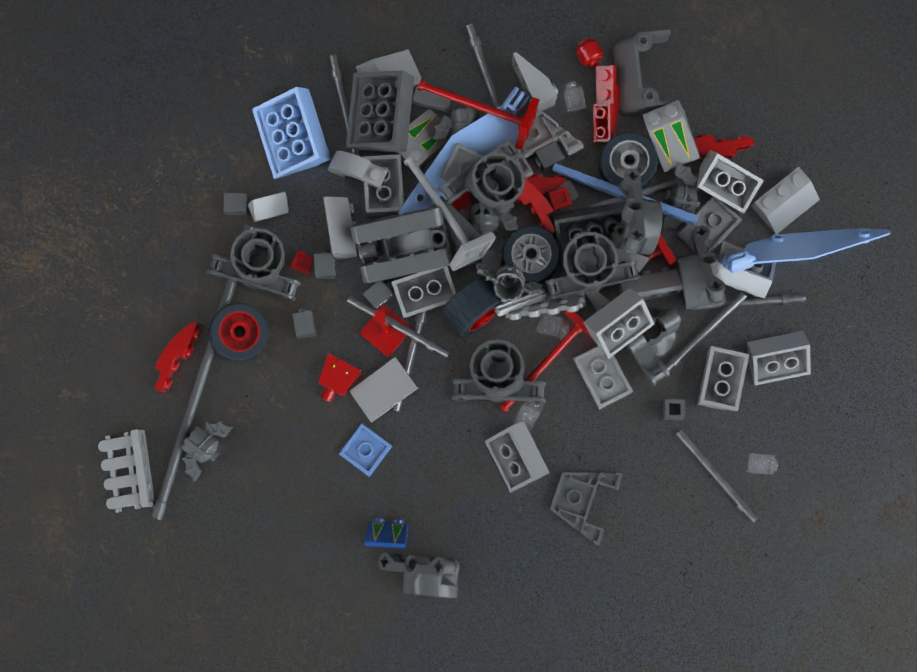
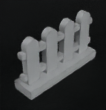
M545 291L547 293L545 300L505 315L510 320H517L526 315L533 318L540 316L541 313L555 315L563 310L576 312L579 308L586 306L585 292L549 300V291Z
M132 430L125 432L124 437L113 439L111 435L105 436L106 440L99 442L98 449L101 452L108 453V459L101 462L102 470L110 471L111 478L104 481V488L106 490H113L114 497L107 500V507L109 509H116V512H122V508L134 506V509L153 507L155 505L145 430ZM126 449L127 456L114 457L115 450ZM129 467L130 475L117 477V469ZM120 488H132V494L120 496Z

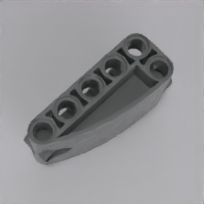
M441 207L360 222L350 227L353 242L358 244L359 256L363 262L360 270L364 283L449 266L453 259L448 240L449 232L445 228ZM435 233L442 234V242L435 239Z

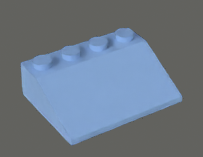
M295 87L252 109L274 179L315 167L331 159L309 89Z

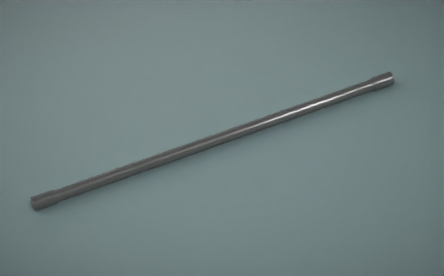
M244 225L242 233L254 227ZM228 279L218 311L231 303L237 284L236 281ZM209 340L159 496L151 514V518L162 521L167 506V499L183 450L181 448L184 440L188 437L215 353Z

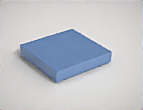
M361 423L339 452V455L370 477L390 451L392 445Z

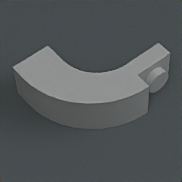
M336 151L328 167V171L343 178L346 176L354 177L378 189L381 188L388 173V170L371 163V161L345 151Z

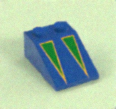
M373 518V522H368L365 546L407 548L408 524H404V520H393V523H385V519Z

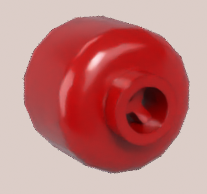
M588 38L577 45L576 54L583 66L593 68L601 63L600 60L604 53L596 40Z

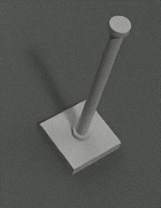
M414 156L405 159V165L410 167L435 205L441 207L442 215L463 244L449 264L451 269L455 271L483 258L496 239L493 232L470 241L416 164Z

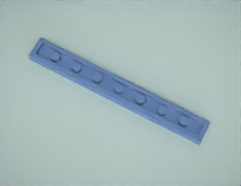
M554 163L552 168L554 174L561 175L564 178L623 200H628L616 185ZM642 195V198H644V199L654 200V199H651V198H648V197ZM660 202L662 214L693 226L697 224V215Z

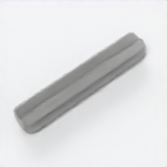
M541 289L540 293L533 292L531 295H523L515 301L498 304L494 310L497 316H502L545 300L547 293L544 289Z

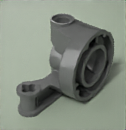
M511 138L437 188L448 200V205L471 189L474 196L482 204L495 208L501 215L515 206L514 202L522 194L525 177L520 164L515 160L522 153L516 150L511 143ZM488 175L498 183L501 192L492 190L486 182Z
M628 169L624 172V179L619 184V190L628 200L621 212V223L614 227L609 240L616 249H624L631 254L650 255L656 249L661 233L662 206L659 201L642 198L641 175L636 170Z
M698 226L693 230L695 253L676 258L677 272L683 286L680 293L685 310L695 309L703 305H722L726 301V295L723 293L725 283L714 276L718 273V257L715 253L708 252L711 247V241L709 240L710 229L707 226Z
M253 228L241 233L231 246V259L212 254L213 260L206 273L219 278L240 282L247 287L261 289L284 299L295 301L296 298L294 296L297 287L301 283L279 275L284 265L285 252L282 242L277 235L269 230ZM257 248L266 251L268 256L267 262L259 268L250 266L252 265V256L257 253Z
M591 231L574 234V238L567 244L563 254V267L567 276L545 281L550 294L548 298L553 300L571 294L640 280L641 276H639L636 266L638 261L634 260L618 264V253L614 244L602 234ZM593 249V254L597 258L596 267L598 270L587 273L580 263L581 251Z
M647 307L654 323H657L662 330L660 336L646 341L641 334L626 345L653 386L657 385L656 382L662 378L670 376L668 369L659 358L664 357L673 348L677 339V330L681 319L673 308L662 310L658 307Z
M490 340L476 349L472 354L470 371L473 379H453L454 395H452L451 399L455 401L480 399L499 403L507 402V400L524 401L533 404H544L546 402V399H544L546 383L541 381H523L525 372L523 356L516 346L505 340ZM494 362L506 364L508 371L504 377L499 379L492 377V369L495 367Z
M382 553L378 562L381 570L404 572L402 593L457 598V579L460 567L456 559L437 557L430 562L426 556L409 555L406 560L401 554L392 556L389 553Z

